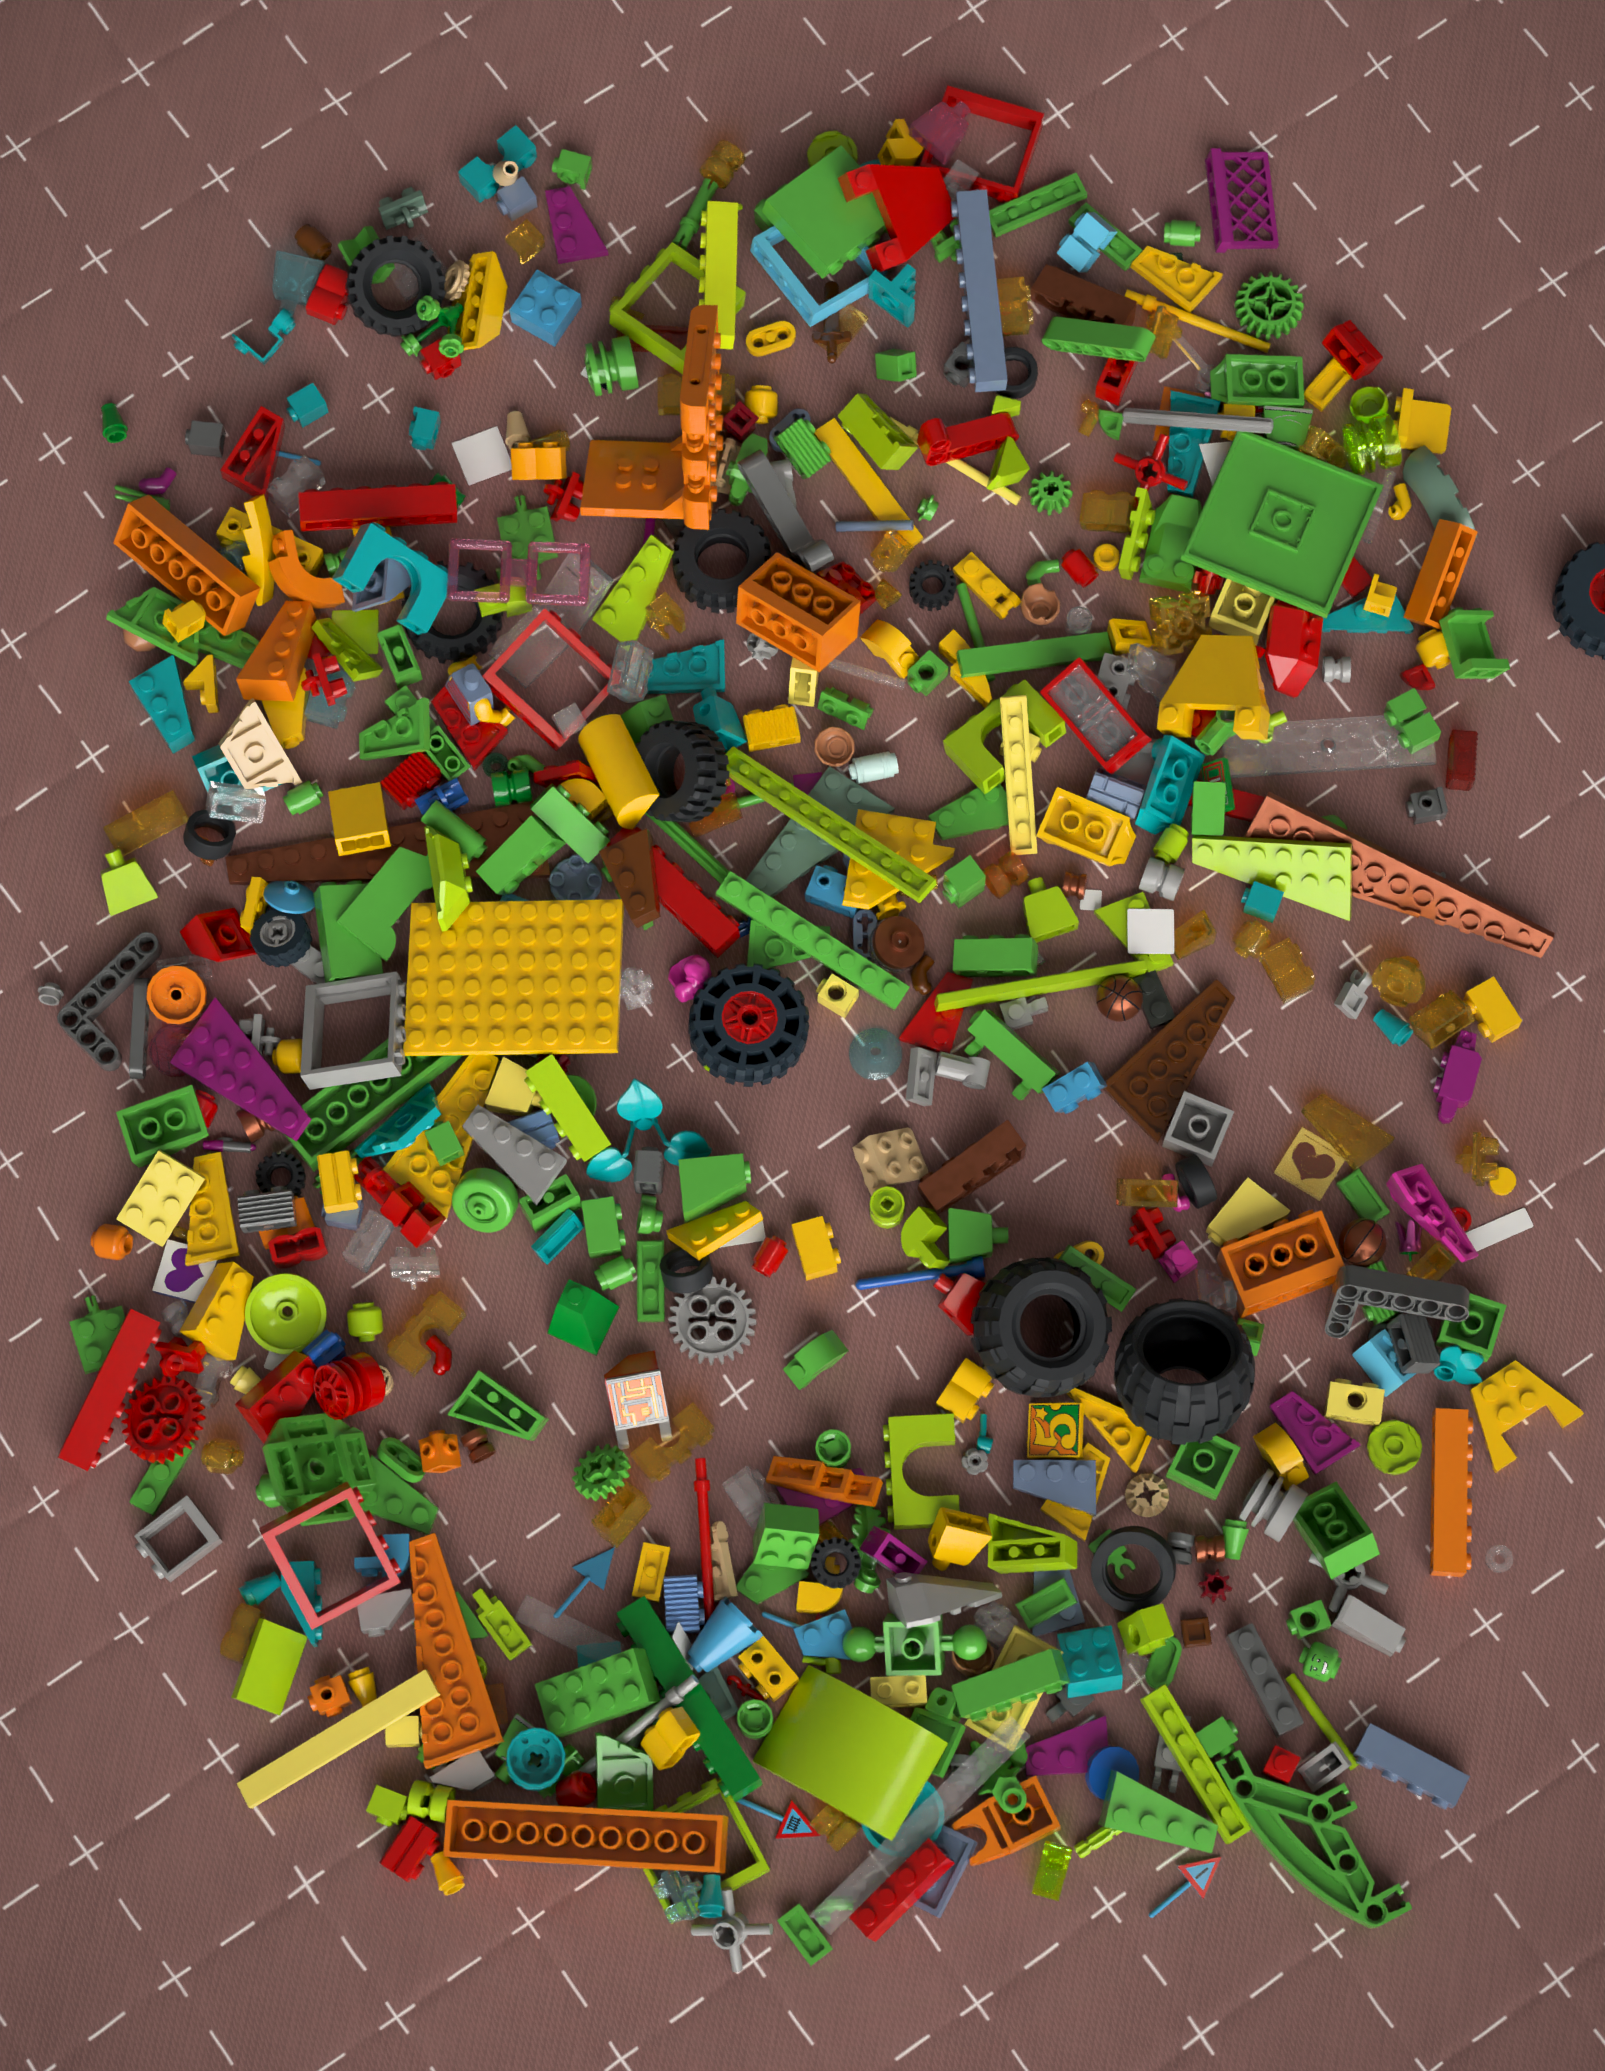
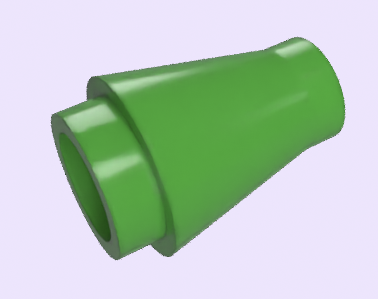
M1225 1519V1526H1222L1225 1558L1240 1560L1249 1531L1246 1521Z

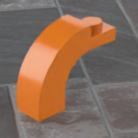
M283 530L273 536L272 548L277 558L268 563L275 582L293 601H311L312 607L316 609L334 608L345 602L342 585L332 578L315 577L302 567L297 555L293 530Z

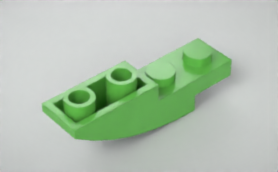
M405 685L386 699L384 703L394 715H397L399 710L415 705L417 699ZM429 716L430 751H425L424 753L441 770L442 776L449 782L468 770L470 765L439 725L437 726Z

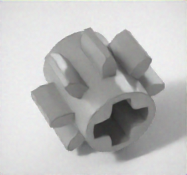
M753 633L747 639L748 651L753 652L752 657L763 661L766 658L770 660L778 652L779 648Z

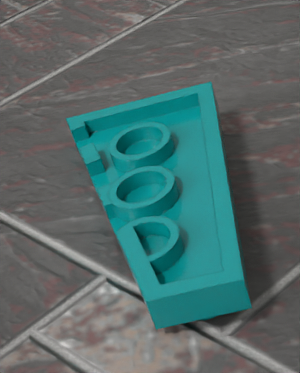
M1171 390L1170 411L1205 414L1219 413L1220 401ZM1170 426L1168 473L1187 480L1188 485L1183 491L1167 484L1168 493L1193 498L1204 463L1199 444L1210 443L1213 429Z
M724 639L715 641L714 644L692 647L688 651L669 653L665 657L651 658L620 666V678L622 679L620 681L621 695L701 693L706 688H715L716 692H726Z

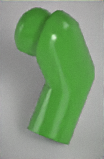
M1058 559L1034 563L1026 572L1027 585L1041 583L1040 578L1046 573L1059 572Z

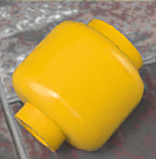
M751 386V390L745 393L744 405L759 417L755 424H768L769 419L776 417L778 414V394L772 391L771 386Z
M1433 629L1418 638L1419 642L1416 645V651L1426 667L1436 666L1437 670L1451 663L1442 631Z
M303 1039L281 1040L277 1048L273 1050V1063L278 1066L282 1073H301Z

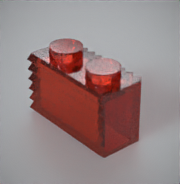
M1452 730L1448 742L1446 789L1470 791L1476 780L1475 767L1477 765L1476 752L1478 750V733L1476 731Z

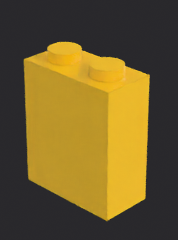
M380 782L328 791L334 837L339 856L391 847Z

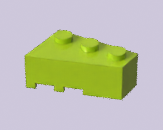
M857 393L838 415V418L843 422L841 424L842 427L857 439L880 469L899 470L919 448L867 394Z
M989 1513V1527L992 1533V1538L988 1542V1567L1000 1574L1077 1569V1541L1065 1534Z

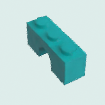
M517 125L497 140L498 152L504 157L502 161L515 162L518 166V172L523 168L530 167L537 158L536 146ZM477 156L460 169L458 175L460 183L481 203L484 199L493 197L497 189L502 185L498 184L493 177L495 165L485 164ZM506 167V172L512 174L511 170Z

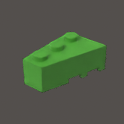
M531 815L476 872L496 894L510 895L519 887L520 882L531 875L541 864L563 847L566 842L543 820Z
M478 1370L447 1414L530 1441L536 1439L549 1420L548 1417L480 1370Z

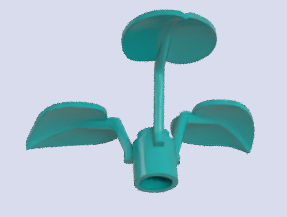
M634 1078L617 1102L619 1115L631 1121L625 1150L621 1153L615 1147L605 1148L589 1161L586 1174L592 1179L604 1182H618L625 1179L632 1170V1162L626 1157L630 1151L635 1128L645 1131L653 1125L663 1144L668 1146L663 1152L664 1158L676 1166H679L678 1160L708 1157L712 1148L702 1135L693 1131L685 1130L678 1132L672 1136L671 1141L667 1140L658 1124V1119L655 1118L660 1115L663 1108L660 1097L649 1086Z

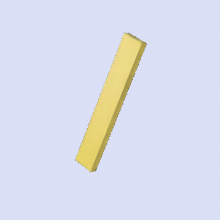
M1026 695L1000 697L1010 855L1037 854Z

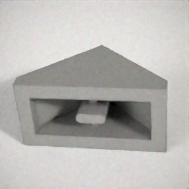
M1335 1741L1297 1770L1314 1793L1347 1770L1352 1764Z

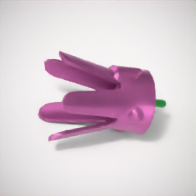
M1409 1220L1406 1239L1403 1226L1399 1222H1395L1400 1240L1399 1254L1409 1255V1261L1411 1262L1412 1255L1421 1253L1420 1236L1422 1226L1420 1225L1418 1232V1225L1414 1224L1413 1220Z

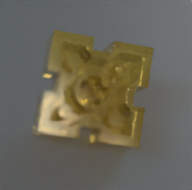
M1199 591L1178 594V600L1170 596L1149 599L1150 619L1157 622V629H1151L1152 648L1154 651L1164 656L1183 653V646L1192 650L1201 635H1212V627L1205 624V618L1211 617L1208 595Z

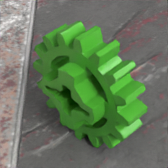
M606 1444L604 1449H601L599 1445L596 1446L594 1453L587 1451V1458H580L578 1460L581 1466L574 1468L577 1474L572 1477V1480L576 1483L574 1485L575 1488L586 1499L592 1497L594 1501H597L600 1496L607 1499L609 1492L616 1494L617 1486L624 1487L625 1484L622 1480L630 1476L626 1470L630 1469L631 1465L628 1462L629 1458L616 1445L612 1448L609 1444Z

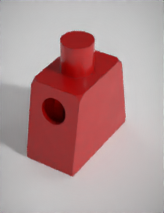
M941 1273L933 1284V1287L944 1294L938 1304L939 1308L967 1336L973 1335L974 1324L970 1323L972 1311L979 1301V1292L986 1283L966 1273L959 1274L954 1281Z

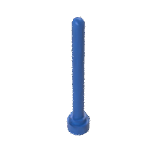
M972 1257V1260L967 1261V1264L947 1266L944 1270L933 1268L859 1279L856 1281L855 1286L859 1290L933 1280L937 1279L941 1273L947 1277L966 1273L974 1276L976 1279L984 1278L983 1257Z

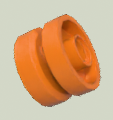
M170 966L161 969L152 977L147 987L146 998L150 1010L158 1019L170 1024H183L194 1020L202 1013L207 1002V989L204 980L197 972L187 967ZM174 990L181 992L182 996L179 1000L172 998L171 994Z

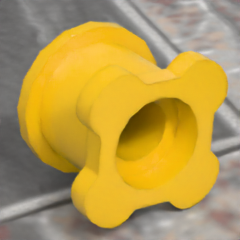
M897 892L877 904L880 911L876 914L878 920L899 916L901 910L906 908L905 902L898 901L896 897Z

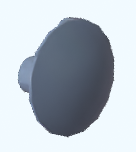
M572 855L570 858H566L558 863L552 870L549 877L550 889L557 900H594L600 893L602 877L595 864L592 862L587 863L579 855Z

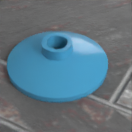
M275 881L268 884L264 889L263 896L265 901L271 907L281 912L302 914L311 911L315 907L313 891L295 881Z

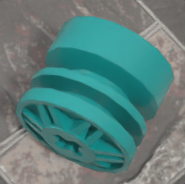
M530 1728L520 1732L512 1739L507 1750L506 1768L508 1774L517 1786L526 1790L540 1791L551 1787L559 1779L564 1769L565 1751L562 1742L554 1733L545 1729ZM534 1754L535 1757H542L540 1767L537 1768L535 1765L530 1766L528 1764L531 1759L530 1755Z

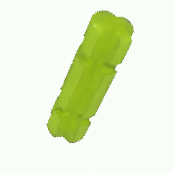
M1103 1826L1086 1837L1087 1840L1077 1843L1074 1846V1850L1080 1858H1084L1091 1853L1092 1849L1096 1850L1111 1840L1113 1835L1117 1836L1123 1831Z

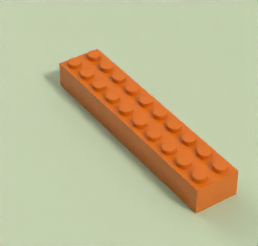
M447 1800L443 1857L725 1873L729 1816Z

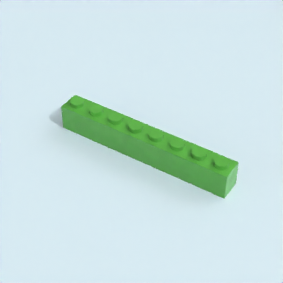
M730 871L717 890V897L895 1011L910 986Z

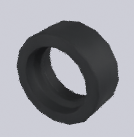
M1019 347L1004 348L1005 362L1015 360L1026 365L1028 368V378L1020 385L1012 386L1007 384L1006 390L995 392L1000 396L1012 399L1022 398L1035 387L1038 376L1037 362L1027 350Z
M210 809L196 811L189 817L183 834L184 844L197 857L206 860H217L225 857L230 852L236 836V829L232 820L222 812ZM201 827L214 829L222 834L224 840L219 842L207 841L201 838L195 829Z
M1193 1154L1175 1164L1180 1183L1194 1207L1199 1209L1216 1201L1217 1193L1212 1179L1197 1155Z
M681 1247L666 1253L659 1264L664 1286L669 1291L675 1293L698 1291L704 1288L713 1277L709 1254L697 1260ZM687 1266H697L696 1269L689 1272L675 1273V1271Z

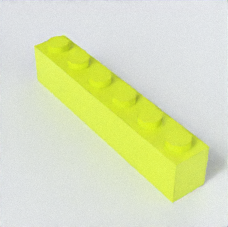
M707 201L706 211H701V226H705V233H701L700 248H705V255H700L699 270H704V277L699 278V292L703 293V299H699L698 306L718 305V333H721L720 349H733L736 309L738 203Z

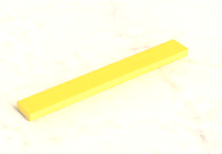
M423 1670L238 1782L237 1785L248 1807L254 1808L441 1695L429 1671Z

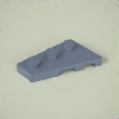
M1013 1460V1489L1060 1503L1063 1506L1074 1508L1096 1517V1460Z
M1069 1569L1034 1572L1033 1594L1065 1578L1078 1602L1033 1627L1032 1634L1034 1636H1042L1085 1623Z
M945 1825L942 1826L935 1842L955 1864L913 1904L938 1918H941L978 1844L975 1840Z

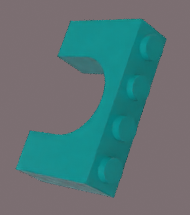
M375 522L361 525L332 579L353 593L360 592L365 589L375 568L383 559L389 558L398 561L405 567L410 576L411 592L396 621L417 635L428 633L456 578L449 575L450 571L447 568L438 564L434 565L428 561L429 557L426 554L408 548L407 542L403 539L387 534L385 532L386 529L382 525Z

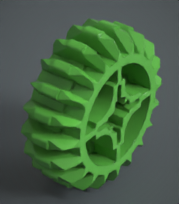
M1271 271L1267 277H1264L1260 272L1257 279L1251 276L1248 279V283H1242V291L1239 290L1236 293L1238 300L1235 301L1234 307L1238 310H1236L1235 316L1236 318H1241L1239 323L1241 327L1248 325L1246 330L1248 334L1254 330L1256 331V338H1259L1261 334H1265L1266 340H1269L1271 334H1274L1278 340L1281 332L1288 335L1290 328L1295 329L1297 327V321L1301 320V311L1304 309V304L1301 302L1303 295L1302 293H1297L1298 285L1290 286L1291 278L1283 281L1282 273L1276 278L1273 277ZM1266 291L1262 296H1255V299L1251 298L1259 292ZM1268 298L1270 299L1269 304L1272 305L1270 313L1269 307H1266ZM1283 313H1287V314H1286L1284 317H1282L1281 319H1278V320H1274V321H1273V318H1274L1275 316H1277V315H1283ZM1255 314L1262 316L1263 319L1257 317Z

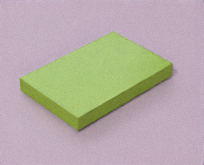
M259 1618L231 1698L281 1716L308 1637Z

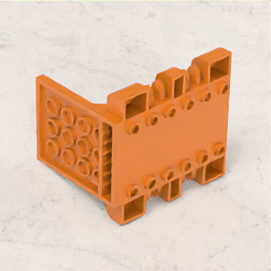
M699 305L694 307L690 313L680 392L682 435L671 443L590 440L580 507L581 515L684 519V524L689 528L709 530L713 502H717V486H715V482L717 480L719 451H723V435H720V431L723 428V415H720V411H722V395L717 393L722 388V374H719V370H721V354H717L716 351L721 347V333H718V305Z

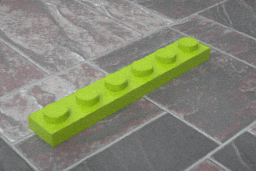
M1166 1684L1161 1685L1140 1699L1141 1703L1211 1821L1218 1825L1217 1831L1225 1844L1232 1843L1250 1831L1251 1827Z

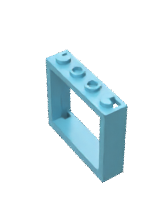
M773 226L753 238L750 252L810 327L869 293V276L873 273V269L866 254V250L870 249L868 246L863 248L861 254L855 259L868 278L819 306L772 247L786 239L779 230ZM887 271L881 272L880 274L886 277Z

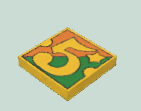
M1029 1404L1027 1458H1082L1084 1404Z

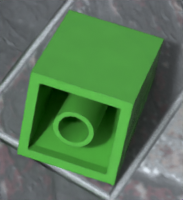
M743 1153L678 1160L685 1223L701 1218L747 1192L746 1184L751 1183L749 1161H744Z

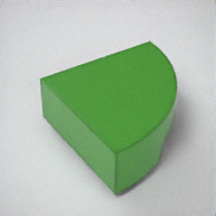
M1099 409L1098 421L1101 429L1106 435L1119 441L1124 418L1122 417L1123 413Z

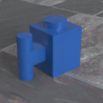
M326 1329L306 1346L302 1352L308 1355L315 1366L319 1368L321 1365L329 1364L332 1361L341 1360L345 1357L346 1353L343 1347L346 1344L336 1332H329Z

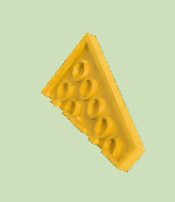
M469 1055L437 1097L441 1115L435 1120V1123L438 1121H443V1123L450 1122L464 1155L440 1166L424 1132L429 1130L427 1129L416 1137L412 1145L402 1150H397L383 1168L400 1186L410 1181L426 1197L423 1203L426 1204L430 1201L446 1219L452 1205V1193L461 1179L473 1143L471 1136L463 1129V1124L477 1105L485 1107V1101L500 1062L494 1055Z

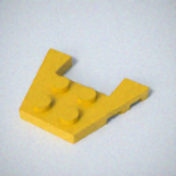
M1516 1360L1469 1391L1495 1473L1517 1459L1501 1434L1534 1412L1547 1406L1562 1429L1584 1414L1580 1408Z

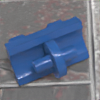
M457 778L440 787L437 785L432 791L415 799V803L423 816L436 800L451 811L469 802Z

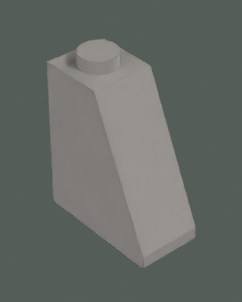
M1348 1595L1343 1601L1331 1625L1389 1657L1395 1651L1400 1653L1407 1639L1403 1637L1405 1628L1351 1595Z

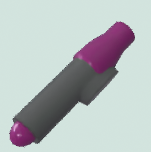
M228 1137L203 1141V1149L215 1152L251 1153V1151L256 1150V1145L251 1142L233 1141L232 1138Z

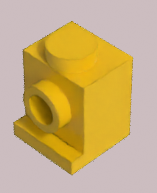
M191 600L186 604L181 603L177 605L172 612L169 608L165 610L163 625L179 643L204 628L206 613L200 603Z

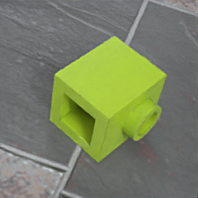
M376 1785L366 1811L377 1816L376 1822L391 1828L393 1823L400 1825L402 1820H407L409 1816L407 1813L408 1797Z

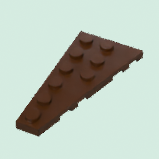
M1217 979L1106 1081L1107 1086L1103 1088L1156 1144L1159 1143L1179 1105L1184 1091L1189 1087L1235 1001V997Z

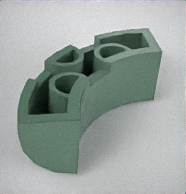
M1425 445L1412 452L1405 462L1403 479L1423 504L1434 529H1436L1439 519L1461 523L1475 530L1467 508H1463L1462 503L1455 496L1459 492L1449 474L1445 475L1442 469L1438 467L1440 461Z

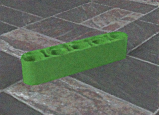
M1052 317L1041 342L1046 347L1055 351L1144 362L1156 336L1151 331L1142 327Z

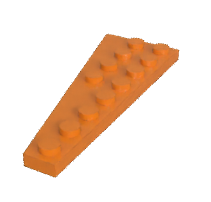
M436 1533L409 1542L415 1615L414 1627L416 1630L417 1672L420 1673L425 1669L428 1670L441 1694L420 1707L424 1753L423 1763L426 1769L504 1742Z

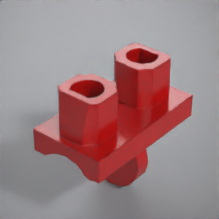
M573 471L571 477L566 478L563 488H561L563 481L560 479H556L554 485H545L543 491L549 496L547 503L554 505L555 500L558 499L551 515L552 520L556 522L561 518L571 522L577 520L580 507L569 502L572 496L582 500L584 482L578 480L580 474Z
M319 653L314 654L312 658L318 676H314L313 670L306 671L307 679L301 682V687L305 691L311 690L312 696L316 697L320 695L318 688L322 686L328 706L335 705L336 698L347 694L343 677L328 681L327 675L340 671L336 656L332 655L321 658Z
M370 1156L365 1157L358 1165L359 1174H354V1179L381 1206L384 1205L392 1191L400 1187Z
M1142 1207L1131 1217L1134 1225L1129 1230L1133 1237L1128 1240V1244L1130 1246L1138 1244L1142 1252L1148 1249L1154 1260H1156L1176 1242V1238L1170 1229L1159 1233L1155 1225L1164 1220L1158 1207L1148 1210Z
M174 1337L169 1343L159 1341L154 1346L162 1355L159 1366L167 1377L177 1376L180 1371L200 1374L204 1370L201 1360L207 1355V1351L200 1341H193L188 1347L182 1338Z

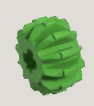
M1051 470L1048 477L1041 472L1039 480H1032V488L1029 489L1028 495L1032 497L1030 500L1031 505H1038L1037 511L1039 513L1047 509V515L1050 516L1052 510L1060 514L1062 507H1069V499L1072 498L1073 491L1069 490L1071 487L1070 481H1063V474L1054 477V471ZM1048 491H1054L1053 495H1048Z

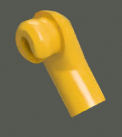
M1405 483L1398 484L1393 488L1397 501L1388 509V514L1393 520L1403 519L1412 507Z

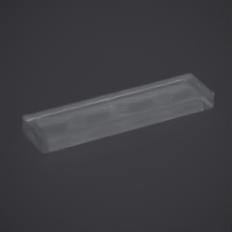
M529 1595L525 1596L514 1617L517 1622L595 1662L621 1653L624 1648V1644L564 1613L558 1618H554L553 1615L557 1611L556 1609Z

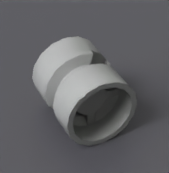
M1150 856L1139 889L1152 894L1158 891L1160 897L1174 901L1185 869L1173 864L1166 867L1164 861Z

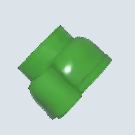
M643 1194L641 1196L636 1226L637 1233L650 1234L652 1231L660 1232L663 1211L656 1210L655 1196Z

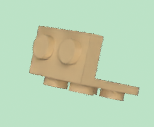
M910 1128L869 1135L853 1147L855 1159L860 1166L865 1185L868 1187L871 1196L881 1187H891L896 1184L919 1180L928 1173L923 1156Z

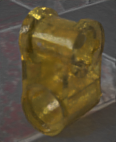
M1310 426L1308 429L1310 433L1304 444L1299 446L1298 451L1343 468L1348 460V452L1345 447L1332 439L1324 430Z

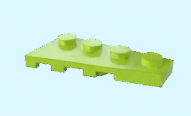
M651 535L592 618L594 622L632 651L636 649L638 637L647 621V614L657 596L655 594L674 553L673 549L655 535Z

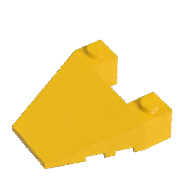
M1200 636L1160 702L1157 729L1163 735L1191 738L1194 709L1235 711L1233 731L1241 739L1267 740L1270 712L1266 703L1265 689L1261 680L1260 666L1253 636Z

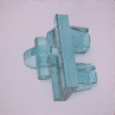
M667 1870L660 1874L662 1879L653 1886V1889L659 1899L664 1900L671 1896L674 1902L672 1906L665 1909L668 1921L676 1923L683 1920H694L700 1915L694 1903L700 1901L697 1891L703 1887L701 1882L696 1881L692 1883L689 1875L681 1877L679 1871L670 1872Z

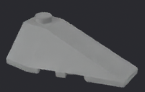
M908 1572L898 1573L895 1577L886 1579L889 1610L906 1628L940 1621V1615L950 1612L952 1615L961 1613V1607L966 1605L978 1607L1002 1598V1592L993 1583L911 1574Z

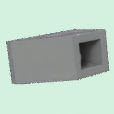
M480 1751L460 1757L450 1765L447 1762L439 1765L433 1770L434 1775L430 1777L435 1785L450 1786L456 1790L469 1793L476 1792L496 1779Z

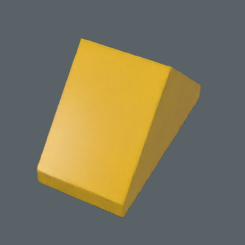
M1114 618L1109 620L1107 632L1114 655H1123L1153 645L1146 621Z

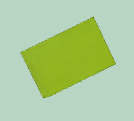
M1009 436L997 449L987 484V489L989 490L1020 482L1030 469L1013 438Z

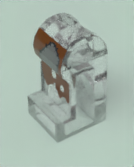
M206 1354L202 1364L204 1370L198 1375L195 1388L197 1389L196 1393L202 1396L200 1403L205 1406V1409H211L219 1401L218 1390L224 1374L231 1376L235 1366L232 1362Z

